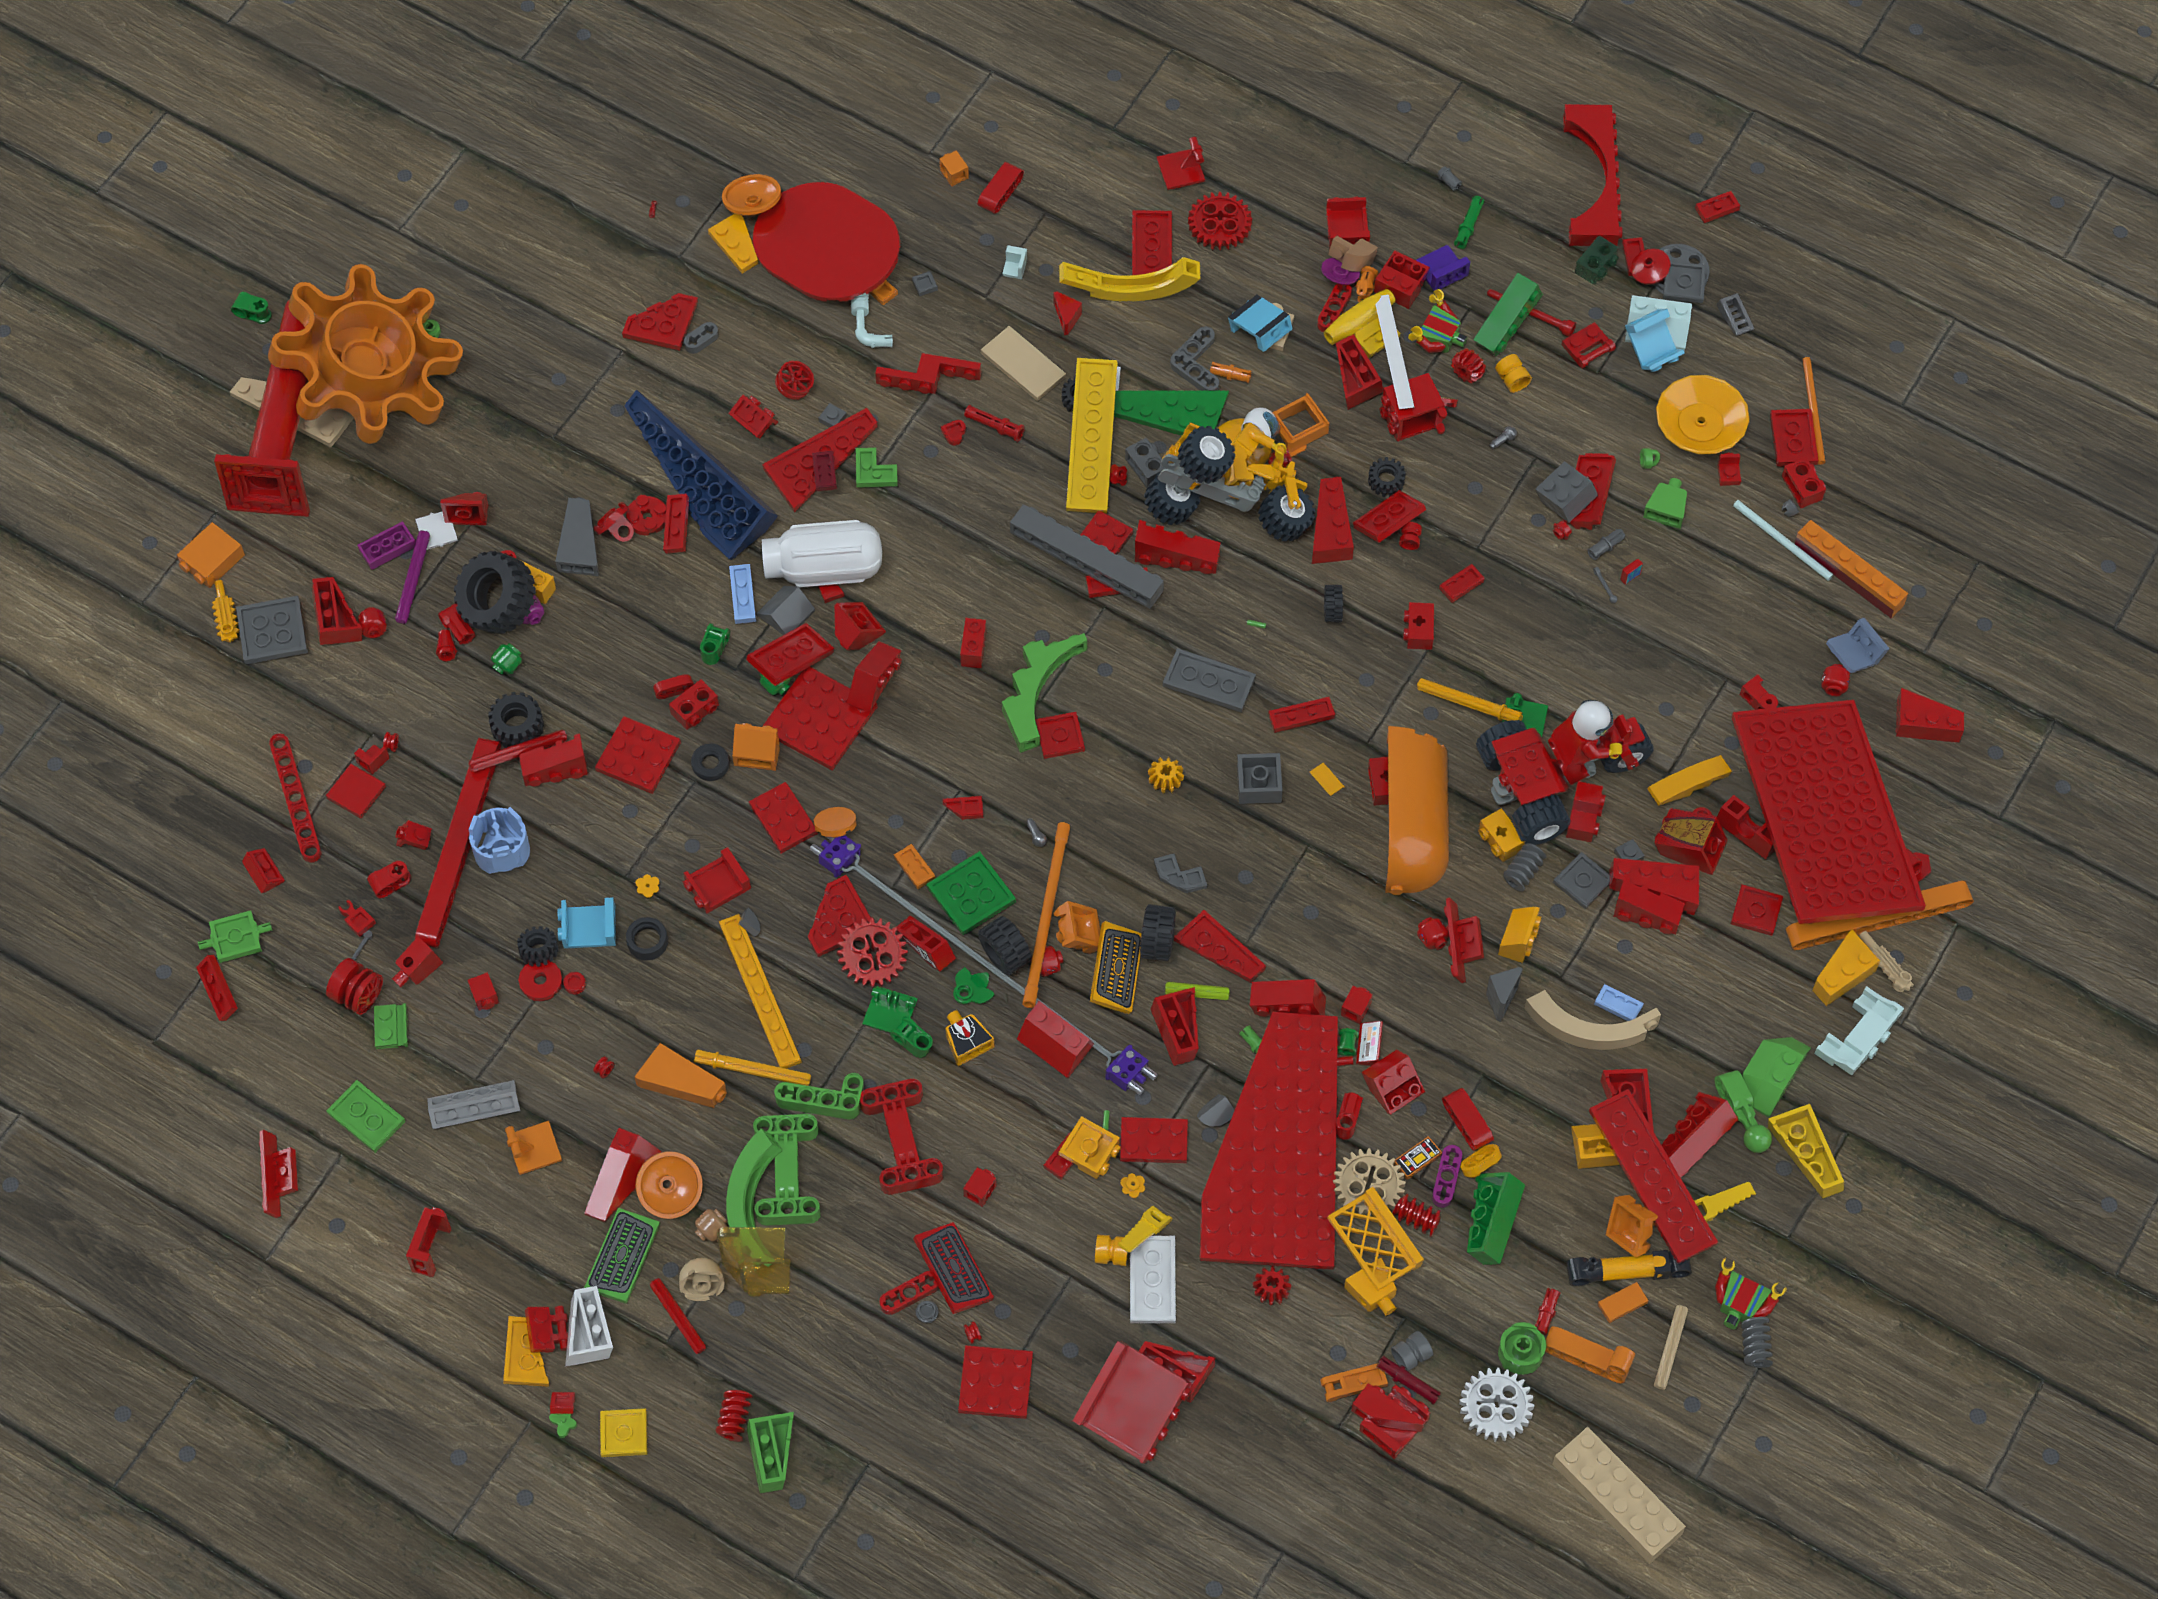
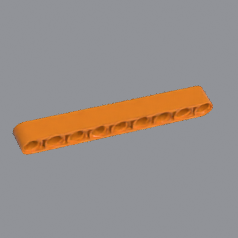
M1958 881L1922 890L1921 893L1926 904L1924 911L1799 924L1797 922L1789 925L1785 930L1793 950H1801L1845 939L1851 929L1857 935H1860L1864 931L1872 932L1970 906L1974 900L1966 881Z

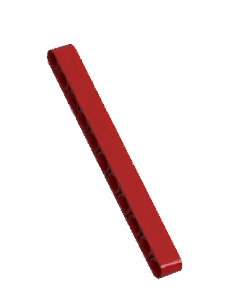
M478 738L471 759L501 750V742ZM496 765L475 772L471 771L470 767L468 768L416 930L415 939L417 937L421 938L430 947L437 948L440 944L471 846L469 827L473 816H478L482 812Z

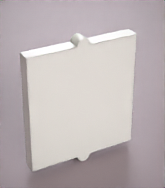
M443 512L430 513L428 516L415 519L418 530L428 531L430 534L427 550L439 546L443 547L446 544L458 541L453 523H445Z

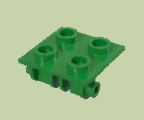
M1515 693L1511 698L1507 697L1505 703L1507 708L1522 712L1523 719L1521 722L1525 724L1526 729L1535 728L1542 737L1548 705L1524 701L1519 693Z
M876 986L872 990L871 996L873 997L862 1025L890 1033L893 1029L896 1030L902 1023L903 1017L911 1018L918 998Z

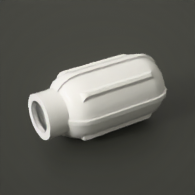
M858 520L793 525L780 538L762 539L765 579L784 577L788 582L795 584L797 587L863 582L865 579L875 575L882 565V544L879 533L873 526Z

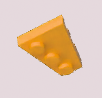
M734 213L708 229V234L742 274L758 265V258L742 215Z
M509 1316L503 1384L549 1387L540 1352L531 1353L526 1317Z

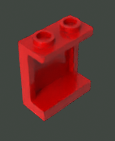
M1335 197L1327 199L1326 218L1329 250L1336 236L1353 245L1361 238L1370 243L1366 197Z
M728 847L720 851L721 857L692 874H689L688 871L683 873L685 880L682 882L688 892L692 891L697 907L699 909L703 908L706 914L751 889L750 879Z
M425 1207L406 1254L411 1271L414 1273L434 1277L436 1268L429 1254L437 1231L447 1233L451 1231L447 1215L442 1209L436 1207L429 1209Z
M1395 1384L1388 1397L1399 1400L1409 1412L1414 1411L1422 1417V1421L1425 1422V1425L1430 1418L1429 1408L1423 1402H1417L1413 1399L1411 1393L1406 1388L1398 1387ZM1367 1417L1360 1423L1359 1428L1362 1434L1393 1459L1401 1453L1418 1433L1417 1431L1378 1426Z

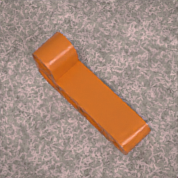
M1555 1326L1550 1328L1545 1339L1546 1353L1620 1384L1625 1382L1635 1357V1353L1627 1347L1617 1346L1615 1351Z

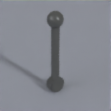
M1599 567L1593 568L1594 574L1598 576L1607 591L1610 602L1616 603L1618 598L1611 592L1601 575Z
M368 930L364 933V939L353 954L352 959L356 960L367 940L372 939L373 934L371 931Z

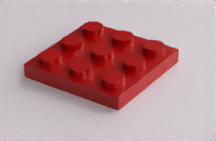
M623 716L596 764L595 770L653 794L676 753L681 740Z
M965 1345L958 1413L1027 1419L1033 1351Z

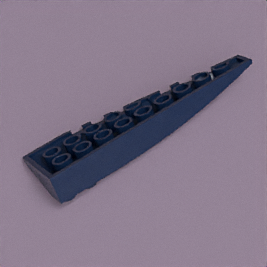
M636 390L624 405L636 426L640 428L645 441H648L653 454L659 459L661 467L675 490L679 494H687L689 496L688 508L692 513L691 516L694 521L700 526L702 534L728 559L732 560L762 536L778 515L691 435Z

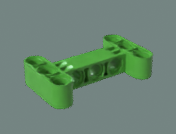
M811 1114L758 1117L753 1123L754 1134L761 1127H768L769 1129L766 1132L773 1136L782 1151L775 1156L776 1198L761 1199L755 1204L757 1221L761 1225L766 1226L815 1223L821 1214L818 1200L809 1196L799 1197L798 1141H810L817 1137V1119ZM805 1125L813 1126L810 1130L803 1129ZM783 1126L791 1127L788 1131L781 1130ZM808 1207L815 1208V1211H813L812 1213L805 1212V1209ZM786 1208L793 1209V1211L790 1214H784L782 1212ZM764 1209H768L771 1211L767 1215L760 1214V1212Z

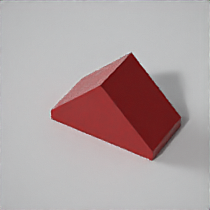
M1056 291L1053 292V304L1065 336L1070 333L1082 315V303Z

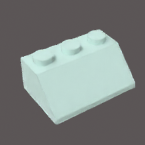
M1632 295L1627 324L1657 309H1668L1670 317L1666 318L1665 322L1676 349L1685 350L1692 304ZM1626 330L1625 342L1632 343Z

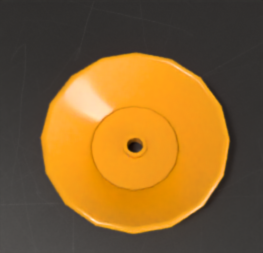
M1690 375L1674 381L1661 393L1656 407L1657 422L1665 437L1680 449L1695 454H1717L1732 448L1745 435L1749 424L1748 405L1740 392L1725 380L1709 375Z

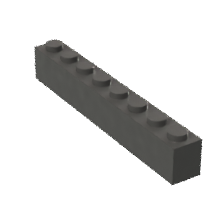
M1023 504L1010 521V533L1149 609H1151L1164 590V580L1157 574L1145 571L1140 565L1127 561L1122 555L1110 552L1105 546L1092 542L1087 536L1075 533L1070 527L1057 523L1052 517L1040 514L1033 507Z

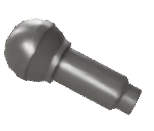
M1513 426L1506 427L1502 434L1489 444L1490 448H1497L1506 440L1514 439L1517 436V430Z
M1029 818L1027 826L1032 833V842L1036 847H1042L1046 844L1047 837L1039 831L1035 821Z

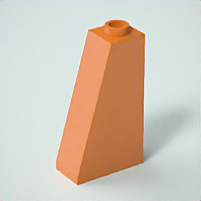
M659 1043L635 1075L636 1085L640 1088L712 1108L717 1103H721L727 1094L725 1082Z

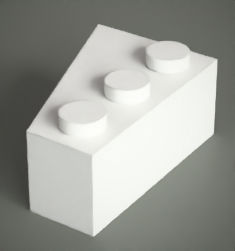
M597 1286L574 1291L570 1308L565 1367L608 1359L611 1355L613 1345Z

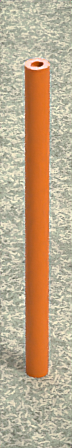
M1805 357L1802 361L1809 409L1812 410L1818 464L1822 465L1825 463V455L1810 357Z

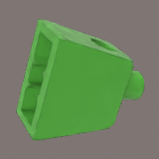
M1671 478L1669 484L1659 483L1646 504L1643 518L1681 529L1687 491L1680 488L1682 482L1677 478Z

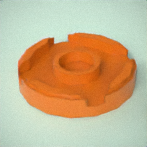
M845 807L825 809L814 818L815 831L817 833L818 831L821 832V835L825 837L844 836L846 831H853L857 825L856 815L852 810Z

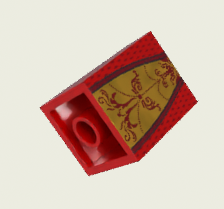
M1672 808L1669 809L1667 816L1663 818L1660 832L1655 836V845L1660 855L1684 865L1699 866V871L1713 875L1728 841L1717 816Z

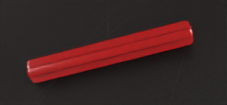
M656 1278L650 1283L651 1289L696 1354L703 1352L706 1349L704 1342L661 1279Z

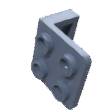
M1865 618L1859 619L1848 633L1831 638L1826 642L1831 652L1835 654L1844 668L1850 673L1877 665L1889 650V647Z

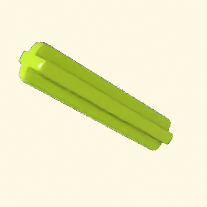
M1166 982L1165 994L1195 987V997L1219 1000L1229 999L1230 990L1228 987Z

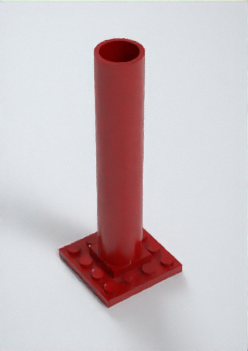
M288 300L285 305L279 332L301 331L305 327L290 312ZM271 364L249 455L243 457L216 454L214 462L227 510L309 517L310 508L298 461L291 460L300 421L296 404L301 389L308 383V379L300 371L281 369Z

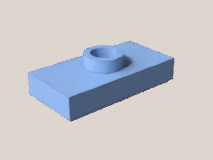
M1605 984L1594 1005L1626 1021L1637 1018L1644 1004Z

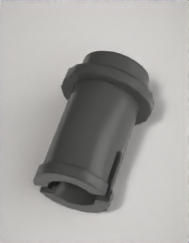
M1444 166L1437 173L1439 180H1443L1453 191H1456L1462 185V181L1451 172L1450 167Z

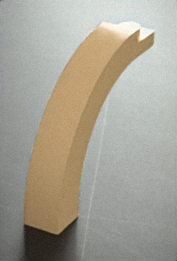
M1546 990L1526 999L1525 1010L1531 1018L1554 1037L1578 1047L1597 1050L1624 1048L1644 1041L1647 1031L1655 1029L1661 1017L1660 1012L1655 1008L1633 1020L1623 1023L1606 1025L1590 1023L1565 1012L1551 999Z

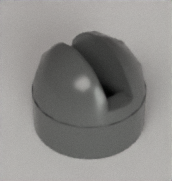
M1792 499L1787 500L1782 505V511H1786L1784 515L1787 517H1792L1799 513Z

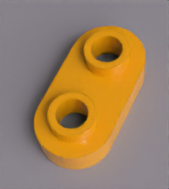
M1495 1144L1482 1147L1461 1162L1460 1167L1463 1175L1471 1178L1479 1176L1483 1171L1497 1164L1502 1154L1499 1147Z

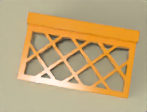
M1374 1187L1366 1190L1365 1194L1327 1217L1377 1291L1411 1270H1416L1422 1266L1423 1257ZM1364 1202L1368 1208L1367 1216L1354 1213L1355 1206ZM1340 1215L1350 1216L1349 1227L1339 1225L1335 1218ZM1353 1217L1366 1220L1364 1230L1351 1228ZM1369 1221L1377 1222L1381 1226L1380 1234L1367 1231ZM1350 1232L1363 1235L1361 1245L1351 1243L1349 1240ZM1366 1236L1379 1238L1377 1249L1364 1246ZM1381 1239L1392 1242L1394 1245L1393 1252L1380 1250ZM1363 1250L1376 1253L1374 1264L1365 1262L1362 1259ZM1378 1254L1391 1256L1390 1267L1377 1265ZM1394 1257L1403 1259L1408 1266L1402 1270L1392 1268ZM1375 1269L1388 1271L1387 1279L1379 1283L1374 1276Z

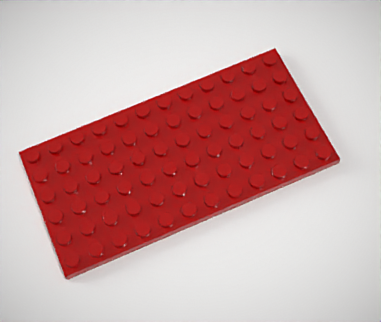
M1845 700L1733 712L1731 718L1798 923L1807 924L1924 911L1926 904L1855 701Z

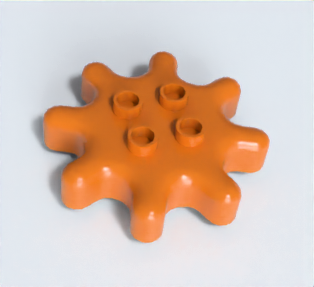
M363 264L355 265L350 269L345 284V293L339 296H328L311 283L300 282L296 284L289 300V310L303 324L305 329L297 332L284 331L275 334L268 351V358L275 367L298 370L308 379V383L300 391L296 404L299 416L305 420H315L329 409L337 408L344 410L353 416L356 422L357 435L361 441L367 444L376 443L381 439L387 425V414L389 412H405L423 425L434 423L439 417L444 400L440 392L428 382L427 377L432 375H450L455 372L460 363L463 349L459 342L453 339L432 337L424 329L423 323L429 318L435 299L433 294L425 288H415L401 299L388 298L378 291L374 271L369 266Z

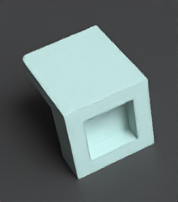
M1007 245L1003 276L1022 280L1027 263V249Z

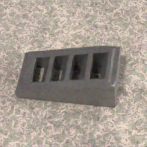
M1738 293L1719 300L1716 305L1735 336L1754 330ZM1737 311L1738 314L1732 315L1731 312ZM1741 317L1742 320L1735 322L1734 319ZM1741 324L1746 325V327L1738 329L1737 326Z

